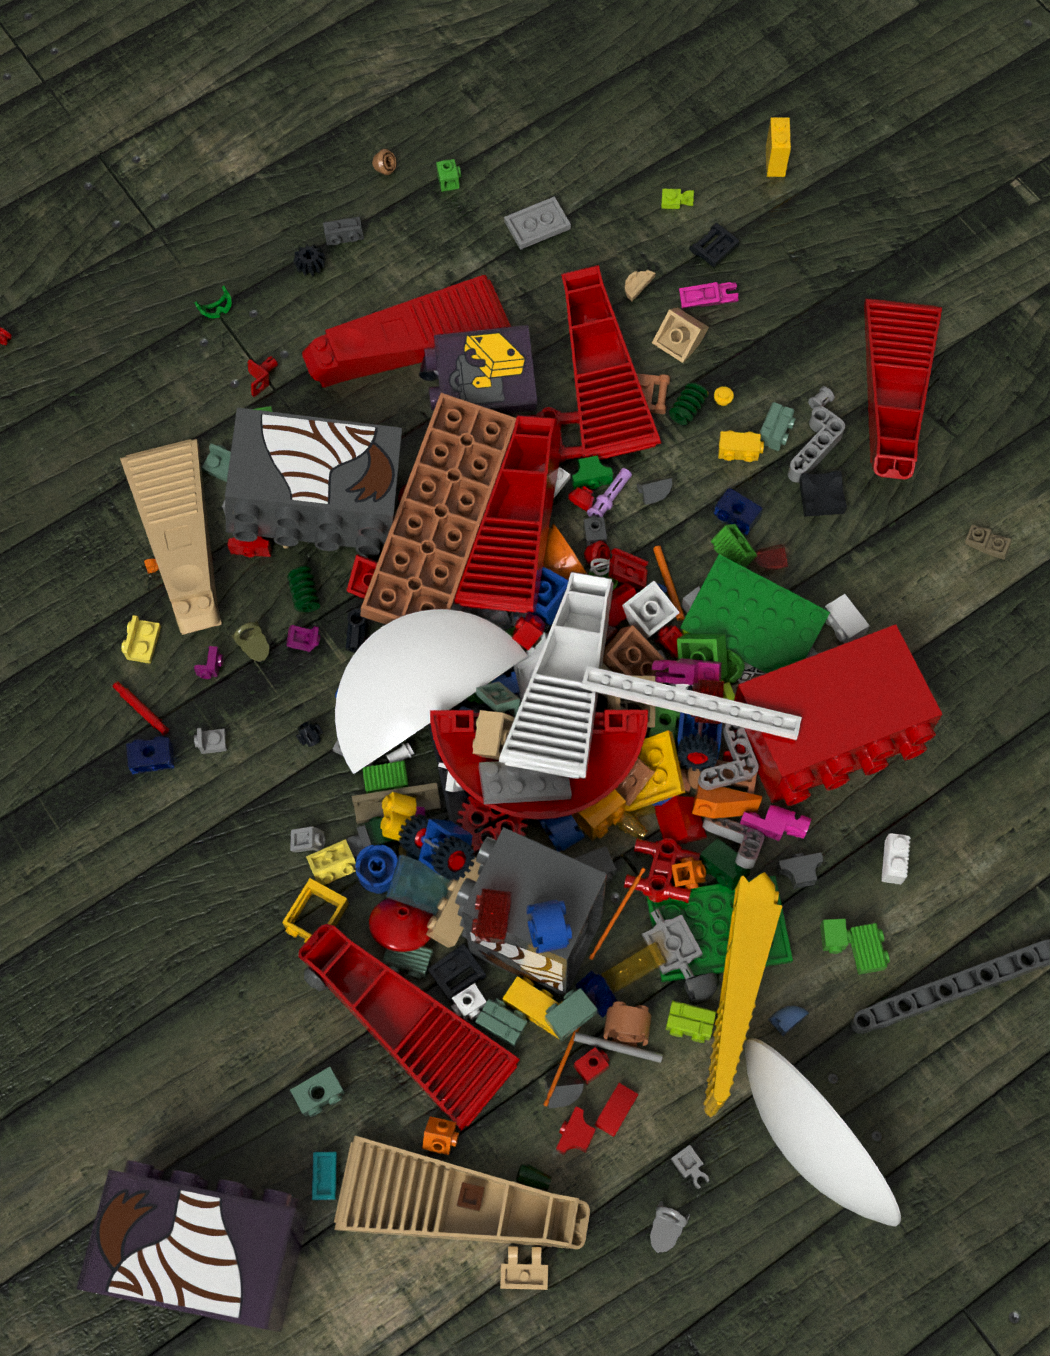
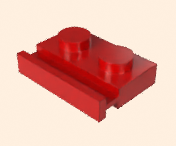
M618 548L611 550L612 558H610L608 577L628 583L639 590L644 589L647 581L646 565H648V561Z

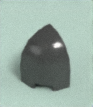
M662 478L636 484L638 492L643 493V503L647 505L664 499L671 490L672 478Z
M716 973L704 974L685 981L684 987L691 1005L694 1006L712 998L718 987V976Z
M560 1076L549 1099L548 1108L571 1105L581 1095L584 1083L574 1077ZM554 1077L544 1078L547 1096Z

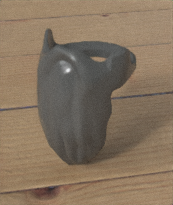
M309 967L304 970V980L310 987L318 991L329 989Z

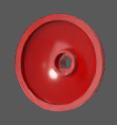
M395 896L381 901L374 907L369 918V930L375 941L389 950L398 952L413 951L421 948L431 939V937L426 935L429 929L427 924L434 915L430 908L418 899L407 896Z

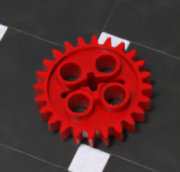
M470 796L467 798L470 804H462L465 811L458 812V815L463 818L456 820V823L462 825L461 828L473 835L471 846L474 853L477 850L479 851L483 844L481 840L482 834L488 833L493 839H498L502 824L510 825L512 831L517 834L526 835L521 831V829L527 827V824L521 823L525 818L510 815L509 818L497 822L494 826L495 829L489 826L479 833H474L475 829L487 825L489 819L494 822L507 814L501 813L496 815L491 811L490 807L476 799L474 800ZM479 814L482 816L483 822L475 824L471 816Z

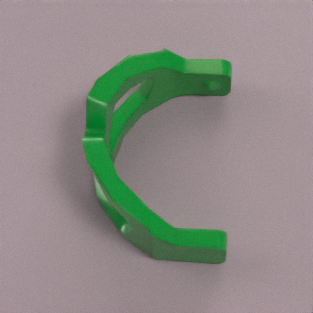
M225 285L222 286L223 296L215 303L200 305L197 301L194 302L202 315L208 318H220L221 312L228 313L232 302L230 293ZM225 299H227V304L225 307L219 306L222 302H224ZM218 306L215 313L206 312V309Z

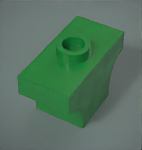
M598 455L578 459L579 471L572 475L573 490L577 487L582 489L583 486L589 489H596L599 486L608 485L613 482L612 468L604 467L599 462Z

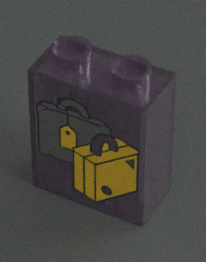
M528 325L434 335L435 347L424 348L427 372L438 371L439 386L429 387L431 411H434L440 393L503 414L536 411L537 395Z

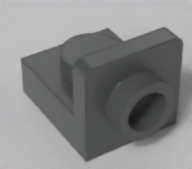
M365 825L357 827V835L347 838L354 858H357L361 850L371 845Z

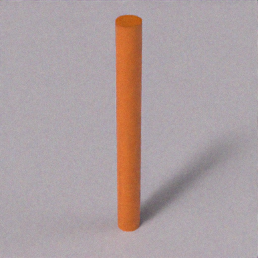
M655 546L653 550L670 601L680 612L676 616L677 621H681L685 616L661 546Z

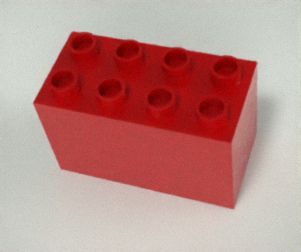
M896 624L740 683L734 698L736 702L802 717L797 740L745 728L759 769L757 773L771 803L784 799L787 806L798 804L809 798L811 794L808 789L824 784L827 791L843 786L850 780L848 774L861 768L865 775L877 773L889 765L887 758L901 753L904 760H910L923 754L927 750L925 743L936 736L934 728L942 716V712Z

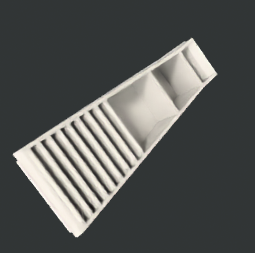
M571 572L566 592L500 754V763L564 777L586 779L598 692L583 689L581 684L586 666L602 669L613 591L612 579Z

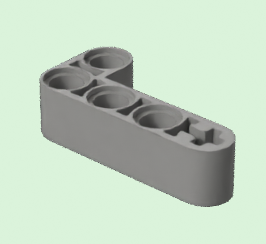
M819 406L813 409L809 426L817 434L790 462L788 477L793 482H799L801 474L810 473L843 436L845 429L844 421L825 407Z

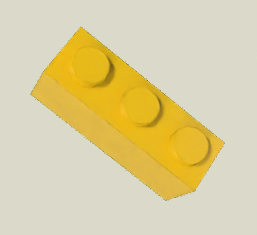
M517 976L504 995L503 1002L513 1010L522 1012L526 1015L527 1019L558 1038L545 1021V1015L547 1014L545 1011L553 1004L559 1005L560 1003L553 1000V995L544 989L540 991L533 987L535 984L528 978L523 977L521 979Z

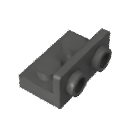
M360 217L323 223L327 245H338L364 239Z

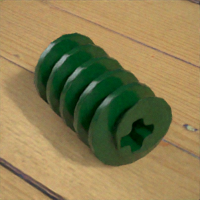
M688 383L677 398V401L674 402L673 407L670 408V417L680 425H687V421L691 422L693 420V416L697 414V410L701 408V404L709 396L708 391L699 384Z
M308 566L295 568L287 575L291 595L293 596L294 609L305 613L316 611L320 608V603L317 602L319 598L315 595L317 590L313 588L315 582L311 581L314 578L313 574H311L312 569Z

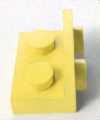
M133 615L132 620L127 625V638L123 640L121 647L127 660L151 664L161 629L160 623L143 621L138 616Z
M346 839L306 856L316 881L322 885L329 884L356 872V862Z

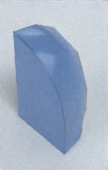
M795 1005L786 1006L775 1012L768 1020L784 1036L809 1013L804 1008Z

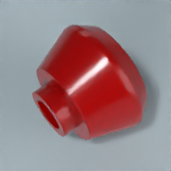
M585 486L582 489L577 487L568 494V500L587 511L593 506L594 497L591 496L593 492Z
M597 541L586 548L584 557L588 564L592 560L599 558L610 560V549L605 542Z

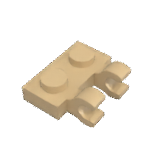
M508 1247V1264H501L500 1289L548 1290V1265H541V1247H532V1264H518V1247Z

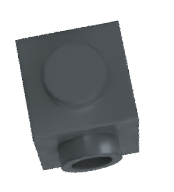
M591 516L584 519L583 529L586 548L597 541H603L607 544L604 517Z

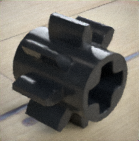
M306 721L297 728L299 733L296 737L303 746L307 744L308 747H312L322 739L320 734L323 733V730L317 722L312 724L311 721Z

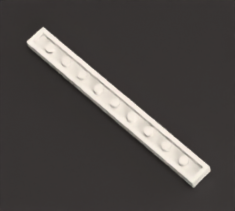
M586 666L581 684L583 689L797 740L802 719L799 716L591 666Z

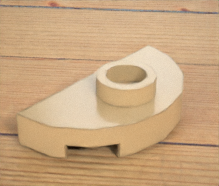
M650 270L634 271L628 276L625 281V293L631 302L654 279L655 272Z

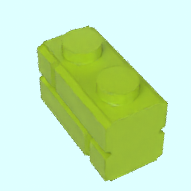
M672 1000L665 1030L670 1031L669 1034L672 1036L683 1037L684 1034L692 1036L691 1040L704 1043L705 1040L709 1041L711 1038L716 1011Z

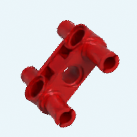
M547 407L537 413V415H529L556 418V420L560 421V427L563 424H579L578 411L561 413L552 407ZM560 428L559 464L564 462L565 459L583 458L582 445L574 447H564L562 445Z
M637 838L634 852L653 855L654 859L649 877H646V879L640 878L634 890L642 891L645 896H648L651 901L656 903L669 900V898L689 903L691 889L672 885L673 871L671 865L681 862L680 859L693 857L694 861H699L700 853L684 850L670 838L656 841V843ZM627 874L624 888L630 889L636 877Z

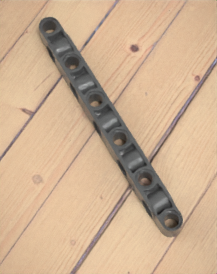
M1050 939L1040 941L860 1010L851 1019V1028L857 1034H865L1046 967L1050 965ZM1021 956L1028 958L1030 965L1023 964ZM981 971L989 975V981L982 979ZM939 988H947L949 996L942 995ZM898 1003H906L908 1011L900 1010ZM862 1017L866 1019L867 1027H861L857 1023V1018Z

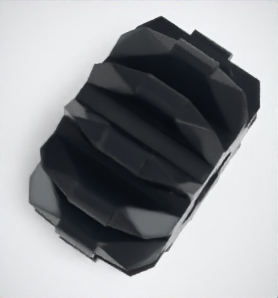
M307 243L305 248L299 246V251H296L294 254V265L297 267V271L299 273L303 272L305 276L309 273L314 276L315 272L320 274L321 269L325 268L326 260L321 247L317 248L315 244L309 247Z

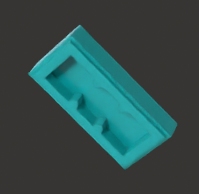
M313 1152L312 1200H336L337 1152Z

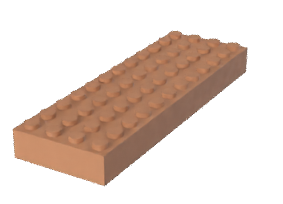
M440 393L361 606L362 617L388 624L402 616L419 611L433 609L451 610L510 443L516 418Z

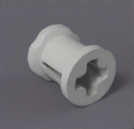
M823 386L816 396L809 398L808 403L812 409L819 406L824 407L828 402L834 400V394L829 388Z

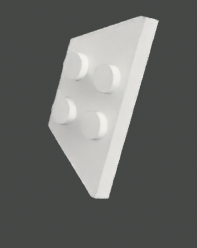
M545 632L540 636L542 640L536 647H531L526 651L528 656L514 665L521 701L548 637V634Z

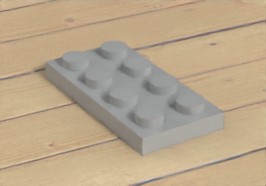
M499 761L479 762L478 768L484 804L571 799L572 793L569 777L507 766Z

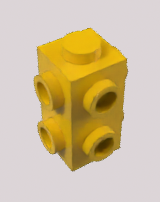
M731 430L720 432L719 459L752 462L758 461L759 453L763 454L764 442L760 441V434L754 432L739 433Z

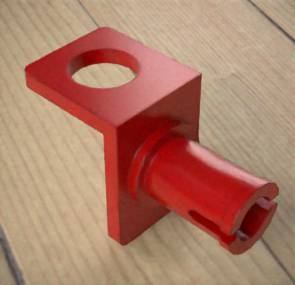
M269 356L260 365H257L251 359L248 360V372L256 378L251 384V395L253 397L269 386V372L278 366L277 361L274 358L272 359V356ZM261 382V386L256 389L257 385Z

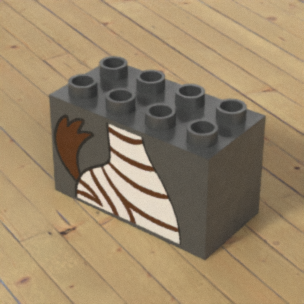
M237 408L225 491L226 533H233L234 538L246 542L255 541L257 536L274 538V541L282 546H295L298 544V541L315 543L318 549L324 551H335L339 549V546L355 547L356 551L362 555L373 556L379 554L380 550H383L393 521L402 428Z
M503 827L497 840L486 837L476 858V862L480 864L478 870L479 877L477 881L466 878L456 897L455 904L460 906L458 915L462 917L460 926L464 928L462 937L467 939L469 951L473 956L522 979L526 977L535 985L564 997L569 992L601 924L607 874ZM555 899L558 901L563 900L566 907V915H563L565 924H569L572 931L569 945H567V948L537 954V947H533L527 921L532 920V916L526 912L527 905Z

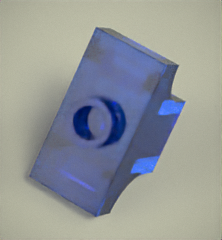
M591 971L575 985L577 989H582L597 1008V1014L602 1018L607 1014V1009L613 1006V1002H618L605 979L599 973L596 975Z

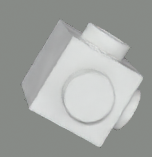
M474 983L452 998L454 1005L451 1007L455 1014L459 1017L462 1015L464 1020L469 1018L473 1020L481 1013L486 1000Z

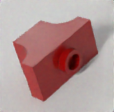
M257 536V539L251 542L240 541L234 537L228 539V548L231 554L244 555L245 557H271L272 551L269 541L264 540V537Z
M576 1106L569 1122L564 1120L559 1131L562 1137L556 1147L557 1152L565 1155L570 1149H579L586 1153L596 1129L584 1121L583 1109Z

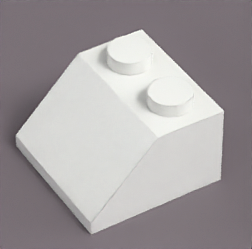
M655 581L651 582L622 605L629 626L633 625L645 639H648L680 613Z

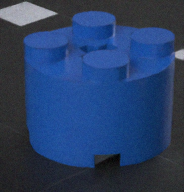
M572 815L554 819H538L547 835L551 833L549 838L557 852L565 851L585 838L582 831L578 829Z
M369 845L358 854L355 870L359 882L365 889L376 894H382L397 884L400 878L399 861L391 848L386 845ZM376 866L382 868L380 871L374 870Z
M555 899L527 905L526 912L532 916V920L527 921L533 947H537L536 953L567 948L569 939L572 938V931L570 925L565 924L563 915H566V907L564 901Z

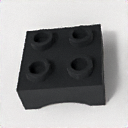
M833 471L826 474H801L799 484L804 517L845 513L847 506L843 493L841 471Z

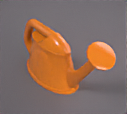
M553 524L548 531L543 567L569 580L571 572L587 574L555 524Z

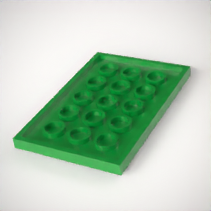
M719 554L680 628L690 634H725L726 650L730 649L741 656L744 662L765 673H769L806 659L830 612Z
M769 876L775 884V891H779L776 876ZM720 884L691 889L689 903L671 898L656 903L646 896L652 929L655 927L656 922L651 912L659 909L664 920L674 919L682 915L703 953L702 956L688 964L694 977L709 973H724L735 889L731 891L726 886L724 887ZM780 895L777 905H781ZM782 909L765 967L793 962ZM659 969L661 982L685 979L681 969L672 970L662 975Z

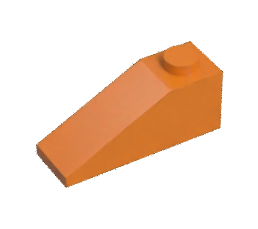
M698 784L692 814L712 819L743 816L744 812L757 814L762 796L725 787L705 790Z

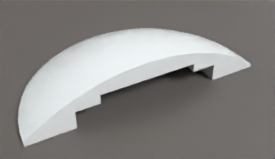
M448 609L419 611L402 616L381 627L353 655L344 671L337 692L335 706L337 737L343 756L352 773H356L431 723L430 710H450L475 693L476 687L488 684L528 655L500 627L486 619L462 611Z
M749 1038L745 1042V1056L752 1094L766 1128L786 1159L808 1182L842 1207L865 1218L896 1227L901 1222V1214L895 1197L878 1167L847 1124L819 1091L787 1059L763 1041Z

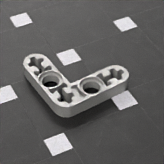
M727 723L724 725L723 735L733 762L703 770L698 777V784L701 788L712 790L753 778L758 772V763L744 727ZM732 726L738 730L734 733V731H729V728ZM735 745H743L746 748V753H738L735 750ZM746 764L748 767H752L750 773L748 770L743 769ZM730 769L734 777L727 779L723 775V770ZM718 772V778L713 779L711 784L709 783V781L704 780L706 775L709 778L715 777Z
M705 817L702 824L703 828L711 833L740 843L741 846L735 862L743 868H753L765 838L764 834L727 818L712 819Z

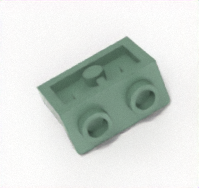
M210 444V454L203 463L201 470L227 482L231 452L221 445Z
M500 681L476 687V695L492 710L502 713L508 711L513 717H516L521 701L519 697L514 695Z

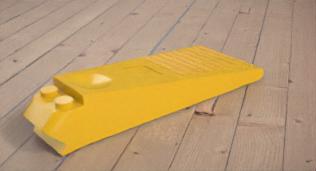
M765 872L750 882L744 876H741L735 889L720 1002L716 1011L718 1014L715 1021L716 1030L713 1033V1051L710 1056L711 1064L708 1068L710 1071L707 1078L708 1086L705 1090L706 1099L703 1102L705 1105L704 1111L709 1117L716 1115L731 1094L729 1091L734 1084L733 1077L737 1073L736 1066L740 1062L739 1056L743 1051L742 1045L746 1040L745 1035L750 1028L749 1022L753 1017L751 1014L756 1007L755 1000L782 909V905H777L779 891H775V884Z

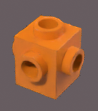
M693 857L680 859L681 863L671 865L675 887L685 886L686 889L699 888L698 883L706 882V869L702 864V860L694 861Z
M430 1116L424 1131L422 1149L449 1155L452 1146L456 1147L459 1133L455 1132L457 1122Z

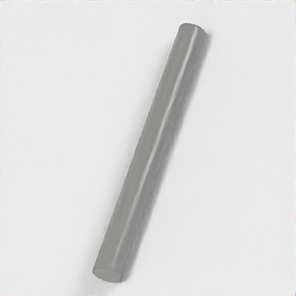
M575 1032L573 1041L659 1063L662 1061L663 1054L578 1032Z

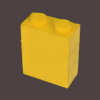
M771 117L766 142L767 177H785L791 149L790 118Z

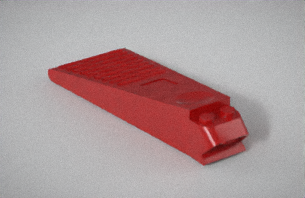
M599 265L561 274L566 295L583 458L598 455L599 460L656 447V445L661 444V440L605 290Z
M481 275L326 329V334L315 338L302 351V356L310 376L314 380L319 381L322 388H326L340 382L422 363L425 355L442 358L463 353L467 334L476 335L501 332L509 341L514 336L512 334V327L491 280H488L486 275Z
M865 299L870 462H872L873 471L880 477L909 479L914 473L915 463L917 462L919 434L942 307Z
M517 415L510 443L454 598L455 604H460L463 607L519 613L536 612L560 461V421L556 420V418Z
M324 924L320 926L299 950V958L321 979L329 990L452 1122H457L456 1126L461 1131L465 1126L468 1127L517 1068L516 1064L520 1061L519 1058L356 945L334 925Z

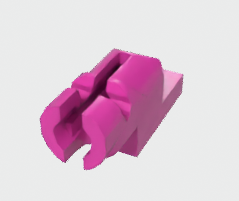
M714 282L679 288L681 307L684 309L738 302V293H726V291L736 290L737 284L736 282L721 284Z
M680 658L678 661L655 660L652 664V670L668 668V672L657 671L656 675H653L655 676V682L719 685L721 683L722 662Z
M770 805L765 820L761 819L760 815L756 813L744 812L740 824L758 830L764 836L780 841L784 831L787 832L786 835L804 839L811 818L801 815L796 820V813L794 811Z

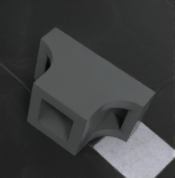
M799 853L791 856L790 859L780 860L776 866L778 875L787 876L791 880L793 889L815 885L817 881L815 869L820 867L823 862L822 853L805 856L804 853Z

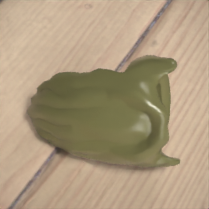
M257 621L242 625L232 635L235 643L242 648V651L249 658L258 662L266 660L270 647ZM248 628H254L253 630H249L248 632L244 633L240 637L241 633Z

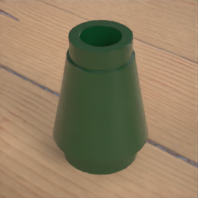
M521 1164L516 1182L532 1188L548 1190L551 1176L530 1164Z

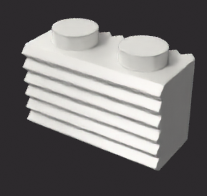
M890 833L886 837L882 882L902 884L907 878V869L909 868L907 866L909 864L908 853L910 851L909 840L911 839L909 836Z

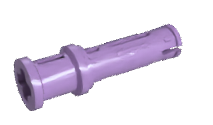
M622 468L604 494L596 498V503L587 510L589 517H603L606 511L612 508L613 500L632 476L629 470Z

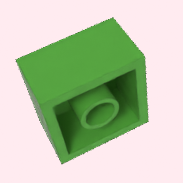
M685 634L677 638L678 660L684 658L722 662L721 679L728 675L725 634Z

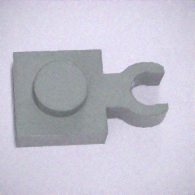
M690 1145L671 1158L684 1179L689 1175L692 1176L693 1184L697 1189L701 1188L697 1183L698 1177H703L706 1182H709L708 1176L699 1170L703 1162Z

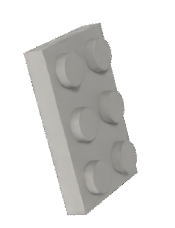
M555 196L504 217V222L520 250L571 229V224Z

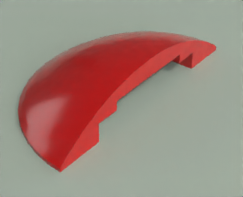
M430 710L433 739L445 767L467 793L484 804L478 768L479 762H497L499 760L473 754L472 745L476 736V721L479 713H474V710ZM604 710V712H595L586 779L569 777L572 793L571 799L484 805L498 812L525 819H554L578 813L595 805L615 790L634 766L645 739L648 710Z

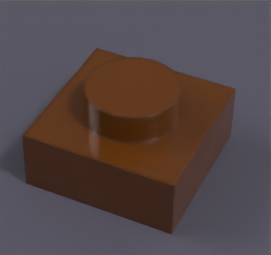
M462 1182L457 1207L480 1212L485 1187Z

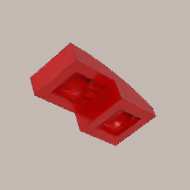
M618 1083L598 1117L595 1126L615 1137L639 1094Z

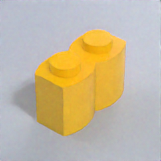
M392 792L385 796L382 801L384 817L380 827L383 837L399 841L398 838H401L398 835L399 831L403 832V829L400 828L401 825L406 826L405 820L409 819L411 821L410 816H415L416 798Z

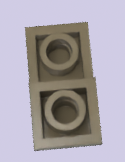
M971 525L965 544L978 551L1005 560L1011 545V539L991 534V529Z

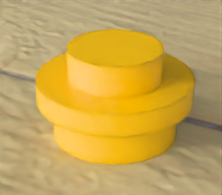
M719 387L714 392V399L721 406H726L733 400V391L728 387Z

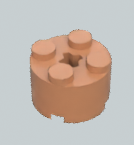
M613 1002V1006L607 1009L604 1039L607 1040L610 1037L614 1042L637 1047L639 1042H643V1046L647 1045L652 1017L648 1012L649 1008L643 1005L632 1007L626 1006L624 1002Z

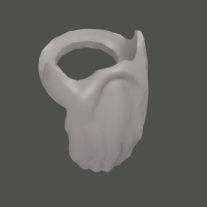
M659 1202L650 1234L651 1245L657 1253L667 1252L674 1247L682 1233V1228L688 1223L690 1214L683 1217L678 1211L663 1207V1202Z

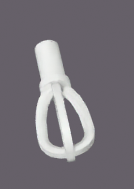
M601 558L592 560L590 572H594L597 576L607 574L609 572L610 560ZM606 568H607V570H605V571H603V572H600V573L597 572V571H600V570H603V569H606Z

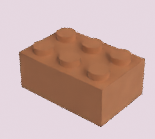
M633 625L622 628L604 649L603 663L612 672L634 676L656 675L657 671L668 672V668L652 670V664L655 660L661 661L665 659Z

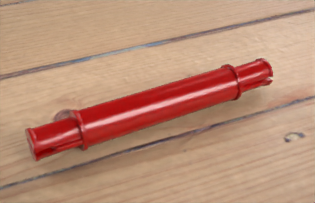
M119 681L113 684L112 687L120 694V697L132 706L153 728H156L162 735L169 732V728L162 723V720L128 688H125Z

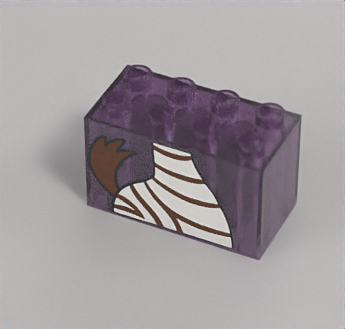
M127 1160L124 1172L108 1171L76 1289L281 1332L308 1219L307 1215L297 1209L299 1199L293 1198V1195L289 1193L265 1189L262 1201L252 1199L254 1190L246 1188L247 1185L222 1179L218 1180L216 1191L207 1190L208 1180L200 1178V1175L179 1170H172L170 1182L162 1181L164 1171L154 1169L155 1166L130 1160Z

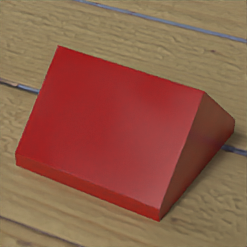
M357 554L347 592L365 598L378 562Z
M675 796L663 805L654 807L662 839L670 838L677 845L707 838L705 829L702 826L701 816L692 814L694 797Z

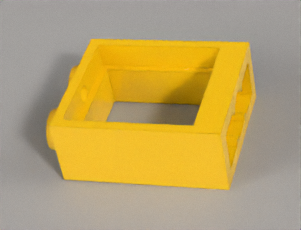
M309 878L282 922L286 928V933L295 938L299 935L305 939L304 943L312 934L294 925L312 894L337 907L328 922L331 926L334 925L336 927L349 905L346 897Z

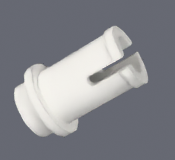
M402 743L400 748L386 756L390 763L401 762L408 757L412 758L411 755L414 752L409 743L405 745Z

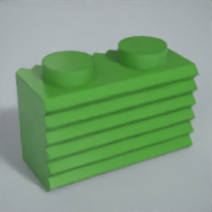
M736 524L725 525L711 540L714 550L718 554L745 568L757 557V554Z
M405 761L363 767L366 794L409 787Z
M877 923L850 928V944L858 975L885 970L890 960L887 950L883 951L881 942H884V935L882 929H878Z

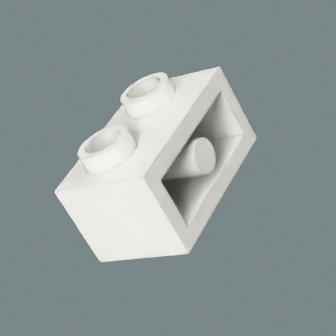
M846 594L824 607L825 610L830 612L825 623L834 629L839 641H843L845 644L867 633L870 625Z

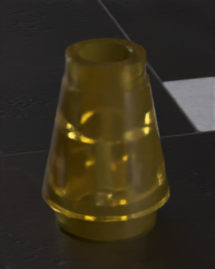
M625 811L616 823L620 827L619 830L641 840L648 832L632 812Z

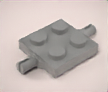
M659 909L651 912L656 925L653 929L643 933L642 937L662 975L672 970L681 969L685 979H691L694 975L688 964L702 956L703 953L682 915L674 919L664 920Z

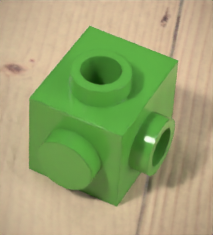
M455 160L436 162L441 192L459 189L461 171L460 167L456 166Z
M828 919L822 921L820 929L823 951H829L830 954L842 953V950L846 949L848 943H851L850 930L846 929V920Z

